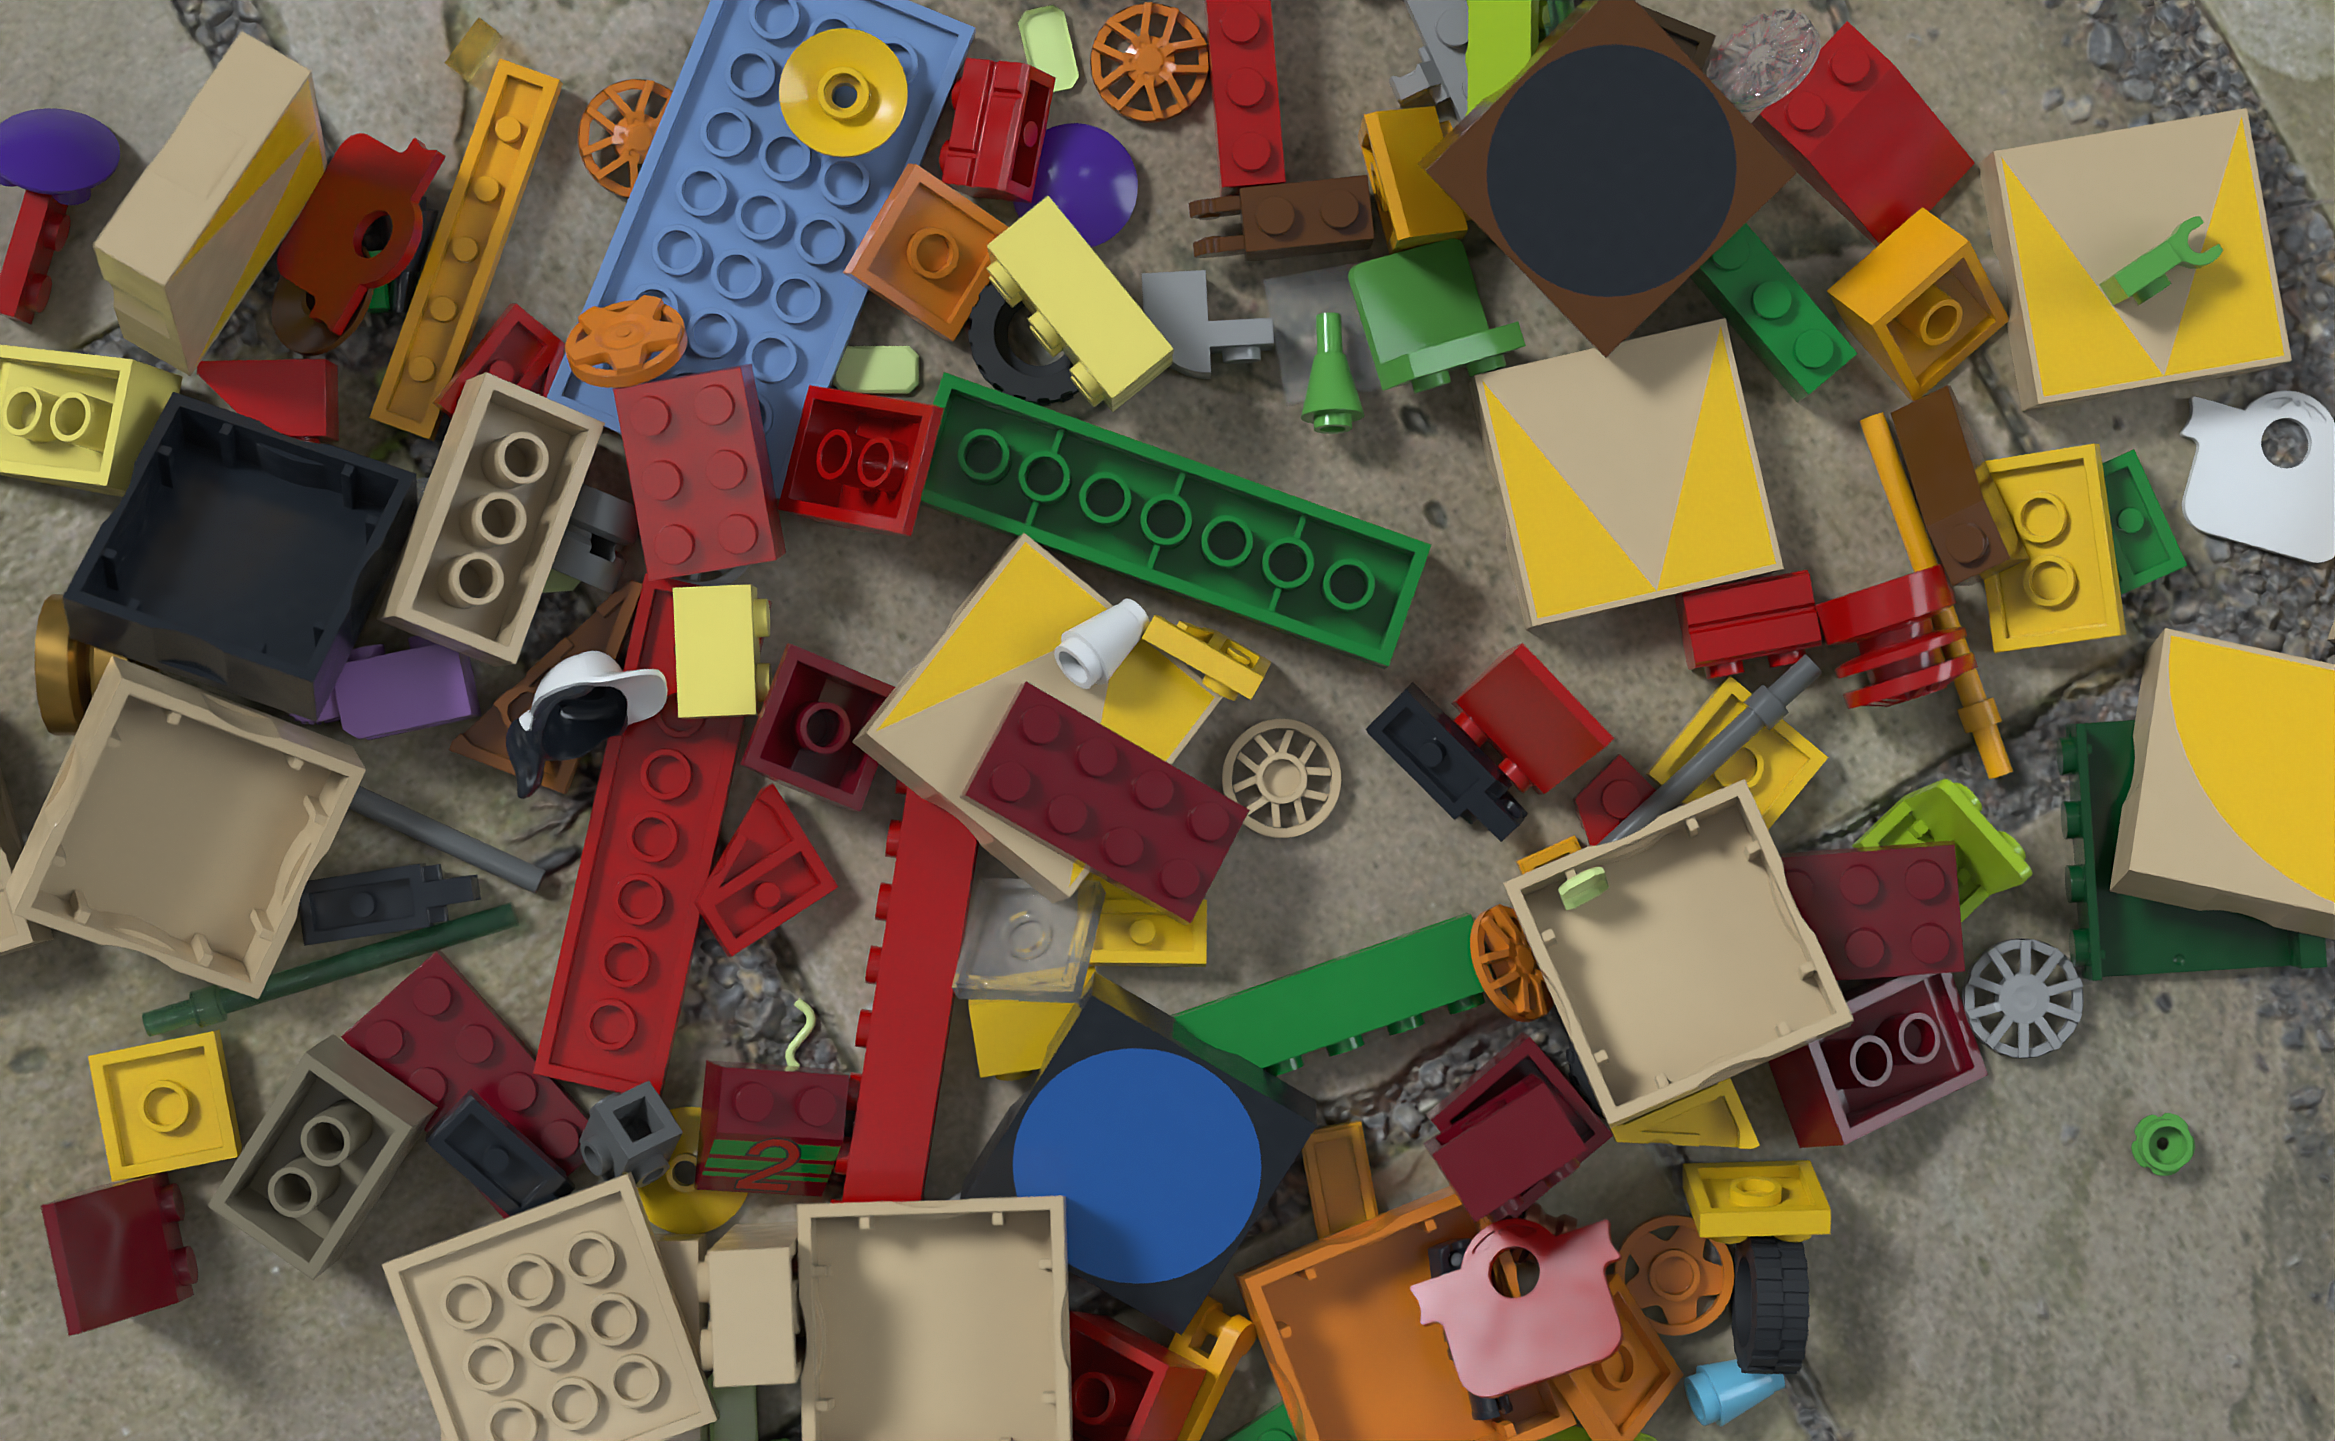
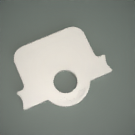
M2277 391L2266 394L2251 402L2244 410L2199 397H2191L2189 399V418L2179 433L2180 436L2189 438L2196 444L2195 456L2182 499V512L2187 523L2201 533L2307 563H2321L2334 558L2335 422L2327 409L2314 398L2296 391ZM2287 419L2294 421L2303 428L2307 435V454L2302 462L2293 468H2280L2273 465L2266 459L2262 451V435L2267 426L2275 420Z

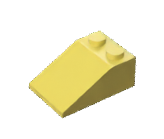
M0 345V475L124 497L132 478L134 463L173 392L180 394L183 376L133 359Z

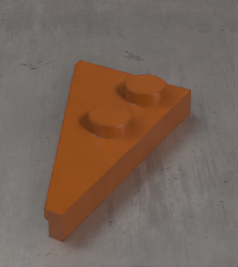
M630 580L619 591L611 594L568 638L565 637L549 651L527 672V675L516 686L508 689L493 703L494 706L467 731L460 733L451 742L449 751L516 776L506 749V734L510 724L526 711L531 710L534 696L541 680L549 670L561 661L586 651H599L609 655L618 662L636 615L642 584ZM581 757L564 761H545L544 777L541 785L567 794Z

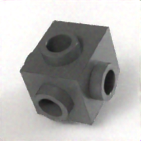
M650 1081L644 1082L624 1093H612L591 1108L589 1112L590 1118L579 1142L581 1143L583 1159L593 1174L601 1175L604 1181H608L631 1172L636 1187L640 1188L653 1183L668 1171L670 1167L668 1162L683 1131Z

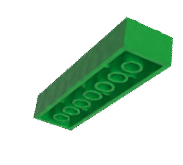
M943 373L932 405L942 407L944 410L919 505L1015 539L1025 533L1046 550L1382 669L1389 667L1432 546L1431 544L952 374Z

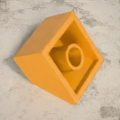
M1435 106L1376 111L1365 114L1362 119L1358 140L1389 255L1446 239L1456 238L1460 240L1465 237L1468 231L1466 221L1471 219L1418 165L1453 129L1449 120L1439 123Z
M1923 207L1827 290L1848 330L1913 402L1924 396L2009 321V317L1970 241Z

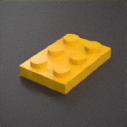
M2093 443L1985 461L2029 557L2028 560L1984 580L1994 653L2126 635L2100 444Z

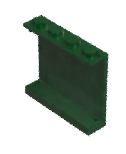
M2135 720L2065 724L2066 737L2058 738L2056 749L2059 774L2061 776L2069 775L2070 801H2062L2061 827L2064 839H2073L2075 864L2066 865L2065 890L2068 903H2077L2079 929H2070L2069 951L2073 967H2081L2082 978L2091 981H2102V977L2280 966H2292L2300 969L2327 967L2326 938L2273 927L2264 921L2241 913L2223 910L2199 911L2111 892L2110 885L2122 805L2127 798L2134 774L2135 750L2133 731Z

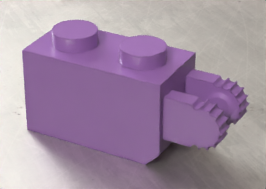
M413 636L408 638L410 649L386 654L384 644L352 649L318 721L316 722L290 713V716H294L295 721L300 720L302 724L308 722L311 725H314V723L321 725L323 721L324 723H331L341 720L343 730L355 738L374 740L481 717L482 714L470 657L419 636Z

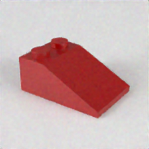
M1848 21L1751 123L1806 182L1876 247L1922 207L1930 212L1975 164L1897 67Z
M809 385L777 509L836 527L871 534L912 536L944 408L931 404Z
M1523 643L1503 652L1451 702L1460 712L1453 722L1479 748L1486 741L1489 742L1504 758L1498 765V768L1522 794L1530 787L1538 795L1546 794L1615 739Z

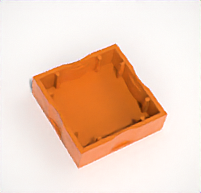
M1451 1186L1234 1273L1235 1280L1251 1321L1255 1324L1259 1342L1298 1441H1538L1577 1424L1570 1406L1552 1379L1509 1393V1399L1513 1406V1411L1510 1413L1502 1414L1501 1410H1499L1500 1417L1481 1421L1473 1420L1467 1389L1459 1379L1456 1366L1448 1357V1344L1444 1341L1442 1324H1433L1427 1327L1420 1324V1304L1410 1290V1287L1431 1279L1428 1248L1456 1238H1470L1473 1240L1480 1231L1493 1224L1487 1216L1475 1222L1465 1210ZM1507 1250L1495 1260L1491 1270V1280L1496 1291L1502 1296L1519 1298L1521 1294L1517 1280V1270L1510 1250Z

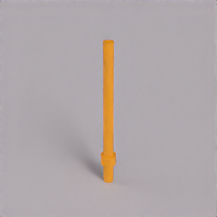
M1881 412L1860 420L1861 428L1913 571L1917 572L1938 565L1884 413ZM1954 606L1931 618L1935 630L1961 627ZM1965 638L1941 646L1945 659L1970 652ZM1976 668L1965 672L1953 681L1963 706L1957 709L1965 734L1972 732L1989 779L2013 772L1996 724L2001 722L2002 719L1994 697L1987 699Z

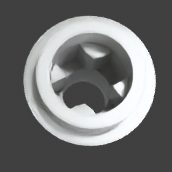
M1124 599L1118 605L1112 606L1062 634L1061 644L1054 650L1058 666L1070 681L1081 688L1088 689L1095 683L1105 684L1142 638L1150 624L1149 617L1138 603L1131 599Z

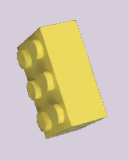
M1049 196L987 245L991 265L986 268L991 275L988 277L1012 308L1020 301L1024 303L1032 313V316L1028 318L1031 324L1030 330L1053 358L1061 351L1064 352L1074 365L1069 369L1072 374L1070 379L1093 407L1104 401L1109 409L1114 412L1172 365L1173 347Z

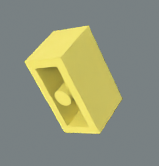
M751 584L673 588L678 718L699 719L759 716L762 702H765L773 681L771 663H760L759 637H770L768 599H758L757 588Z

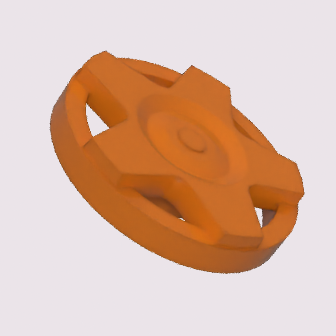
M643 295L638 300L618 302L603 308L593 306L578 316L579 323L568 335L565 352L571 371L583 382L598 387L621 388L647 382L672 368L684 354L688 337L683 319L675 309L664 304L662 298ZM663 351L658 356L645 362L653 352ZM607 363L612 366L613 370L599 369L592 366Z
M1666 1214L1642 1222L1625 1237L1617 1251L1621 1255L1622 1260L1614 1263L1613 1274L1618 1273L1625 1284L1626 1262L1629 1254L1632 1256L1639 1270L1625 1285L1641 1309L1654 1305L1662 1308L1668 1323L1658 1322L1649 1317L1647 1319L1656 1333L1663 1335H1686L1705 1328L1723 1312L1733 1291L1734 1266L1726 1244L1715 1242L1709 1237L1700 1238L1694 1219L1689 1216ZM1665 1226H1679L1668 1240H1662L1650 1233L1655 1229ZM1706 1238L1709 1239L1717 1250L1721 1265L1703 1258ZM1707 1295H1718L1710 1308L1696 1318L1698 1298Z

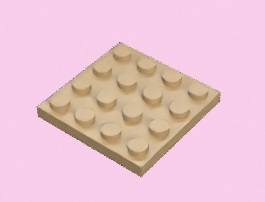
M631 1172L382 1264L445 1441H663L715 1422L720 1418Z

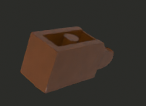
M1368 175L1239 188V195L1200 199L1189 203L1190 218L1213 220L1219 217L1240 215L1242 235L1228 237L1210 236L1195 241L1193 249L1194 257L1196 258L1244 254L1245 261H1263L1371 249L1374 241Z

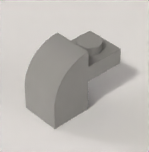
M1206 270L1142 273L1143 312L1174 349L1170 368L1189 377L1210 379V354L1222 353L1223 363L1239 364L1261 361V351H1272L1274 345L1273 318L1208 321Z

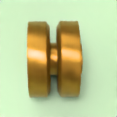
M51 594L44 600L41 608L35 638L34 670L37 699L42 720L49 733L55 736H75L112 655L160 674L161 669L71 639L62 599L64 594Z

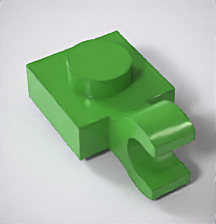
M2196 216L2182 222L2165 241L2100 283L2099 286L2114 306L2130 296L2133 297L2137 305L2147 301L2171 284L2165 273L2176 265L2189 269H2198L2214 262L2223 251L2219 244L2206 250L2204 253L2194 252L2188 244L2190 232L2204 223L2202 218Z

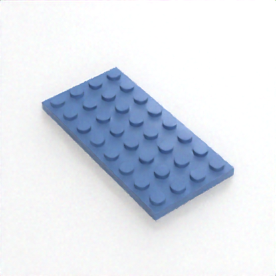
M710 0L582 310L583 313L593 306L603 308L614 303L638 300L643 295L662 298L664 304L672 307L680 314L688 337L686 350L672 368L649 381L752 364L776 498L778 499L781 497L809 385L825 388L831 387L870 292L845 275L843 271L907 164H917L921 167L976 34L975 27L909 0ZM837 28L861 30L883 41L900 61L908 85L906 111L896 132L877 149L861 156L848 158L827 156L803 144L787 125L779 102L781 74L793 51L811 36ZM849 86L838 88L833 95V102L841 108L852 106L857 99V92ZM663 351L653 352L645 362L658 356ZM565 352L547 398L605 423L604 428L621 434L613 392L615 388L593 386L577 378L571 371ZM607 363L592 366L599 369L613 370L612 366Z

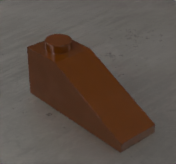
M1946 385L1891 412L1926 529L1952 586H1972L2028 560L2029 557L1952 387Z

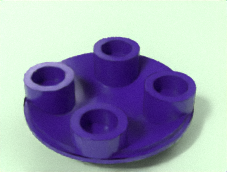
M44 108L21 112L0 123V184L3 186H18L28 191L50 194L61 204L79 205L90 199L91 188L106 181L118 167L120 146L115 135L103 123L88 115L66 109Z
M1081 123L1057 125L1045 131L1032 203L1013 202L1019 218H1021L1049 196L1092 248L1113 238L1133 215L1138 194L1136 169L1124 146L1108 132L1098 127Z

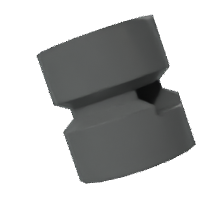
M582 484L551 568L613 594L627 563L621 554L623 546L635 544L640 532L635 505Z

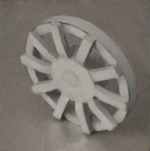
M2015 938L1994 944L1975 959L1964 979L1962 1003L1967 1021L1974 1035L1984 1045L2006 1056L2033 1058L2059 1049L2072 1035L2082 1016L2084 1002L2083 984L2073 964L2058 948L2034 939ZM2013 949H2020L2019 972L2013 973L2001 954ZM2031 949L2049 956L2036 975L2030 974ZM1991 961L2003 976L1999 984L1979 977L1981 971ZM2058 964L2068 980L2046 986L2044 981ZM1975 987L1995 993V1002L1975 1008ZM2071 991L2070 1009L2050 1003V996ZM1999 1012L2003 1018L1993 1032L1989 1034L1982 1027L1979 1017ZM2046 1012L2066 1018L2064 1025L2056 1034L2043 1017ZM2013 1022L2018 1023V1048L1999 1042ZM2030 1023L2037 1025L2046 1038V1042L2029 1047Z

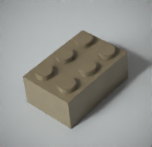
M332 1034L304 1053L211 1199L208 1207L304 1275L314 1280L341 1258L438 1107Z

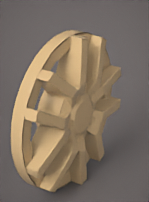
M1292 719L1267 720L1247 729L1231 746L1223 765V792L1225 796L1237 802L1236 792L1257 784L1262 797L1246 807L1250 810L1248 815L1270 802L1273 827L1266 826L1248 815L1243 824L1249 829L1265 836L1275 838L1295 837L1316 828L1333 810L1341 789L1340 763L1332 745L1315 728ZM1274 729H1286L1278 752H1275L1260 733ZM1295 730L1312 738L1299 759L1287 753ZM1252 739L1257 742L1268 756L1262 761L1260 766L1241 752L1242 747ZM1316 745L1325 753L1329 768L1305 767ZM1238 759L1254 772L1255 776L1234 784L1232 787L1233 765L1235 760ZM1307 775L1331 776L1329 794L1306 789ZM1301 796L1324 801L1321 810L1308 821H1306ZM1292 802L1298 824L1301 825L1281 828L1279 805Z

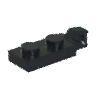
M1414 682L1366 728L1367 733L1454 820L1460 816L1472 825L1478 819L1502 842L1520 826L1528 815L1525 809L1508 791L1512 784L1502 774L1503 772Z
M426 863L308 880L298 907L304 946L435 926L434 923L449 921L447 905L481 900L478 875L443 879L441 864L426 866Z
M472 1089L426 1134L425 1141L430 1147L509 1216L567 1196L576 1189L575 1184L566 1176V1172Z

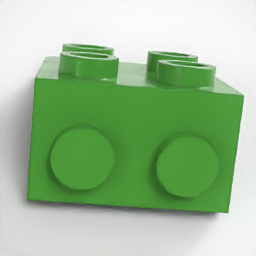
M1456 238L1434 242L1362 262L1353 266L1349 271V283L1383 391L1411 383L1414 394L1451 383L1449 372L1463 367H1467L1469 377L1506 367L1504 354L1526 346L1518 321L1489 330L1464 245Z

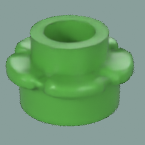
M2164 1113L2162 1117H2157L2151 1114L2141 1119L2134 1129L2136 1140L2131 1144L2133 1157L2140 1166L2150 1167L2152 1173L2156 1175L2169 1176L2177 1173L2181 1167L2191 1160L2194 1154V1138L2188 1130L2187 1123L2178 1115ZM2160 1138H2166L2168 1141V1146L2164 1150H2160L2157 1147V1141Z

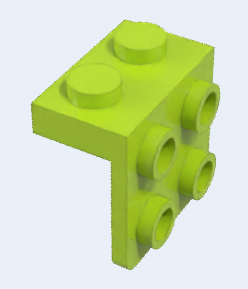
M1946 778L1904 795L1852 845L1854 848L1954 840L1961 923L1990 895L2022 885L2033 874L2029 865L2024 861L2026 854L2021 845L2006 832L1997 831L1981 813L1982 805L1976 795L1963 784L1953 783Z

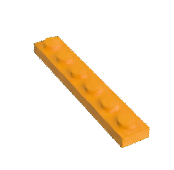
M499 58L369 418L425 439L435 440L444 412L436 407L433 402L459 370L464 360L562 89L563 83L560 79Z

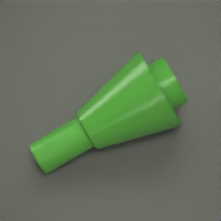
M1321 313L1316 315L1317 355L1314 356L1301 420L1314 424V431L1317 433L1338 434L1352 430V422L1362 419L1365 415L1347 356L1343 353L1341 314Z

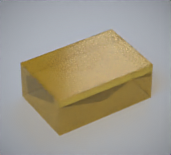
M478 17L445 61V64L469 83L503 37L497 30Z

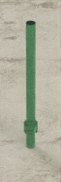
M509 902L439 923L432 927L419 929L270 974L259 999L227 988L219 989L214 984L191 991L187 1000L143 1012L144 1028L148 1036L152 1037L195 1023L200 1028L227 1021V1014L518 927V916L513 903Z

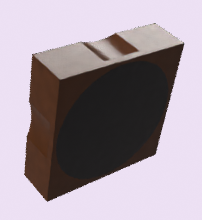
M1584 0L1538 45L1531 59L1516 77L1492 95L1484 98L1418 163L1433 181L1491 238L1531 280L1537 289L1605 358L1797 174L1796 170L1636 0Z

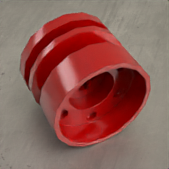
M1938 564L1814 605L1826 645H1842L1856 642L1860 655L1835 669L1837 678H1844L1866 671L1870 682L1868 685L1843 694L1848 709L1860 706L1889 707L1947 688L1948 684L1962 674L1978 667L1973 652L1944 660L1940 647L1966 638L1968 635L1965 627L1934 630L1931 618L1957 603L1943 564Z

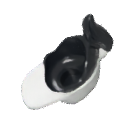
M586 651L579 655H574L561 661L549 670L538 686L531 710L526 711L519 718L515 719L510 724L506 734V749L517 779V796L520 799H525L532 796L539 789L544 777L545 761H564L580 758L606 738L621 736L626 731L628 725L656 715L662 709L667 699V683L663 673L656 669L622 672L620 666L612 657L599 651Z

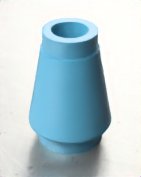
M1737 1359L1697 1366L1696 1374L1685 1377L1684 1387L1689 1404L1697 1420L1703 1426L1714 1422L1719 1426H1723L1770 1397L1774 1392L1784 1389L1785 1380L1783 1374L1742 1373L1741 1368L1738 1367Z

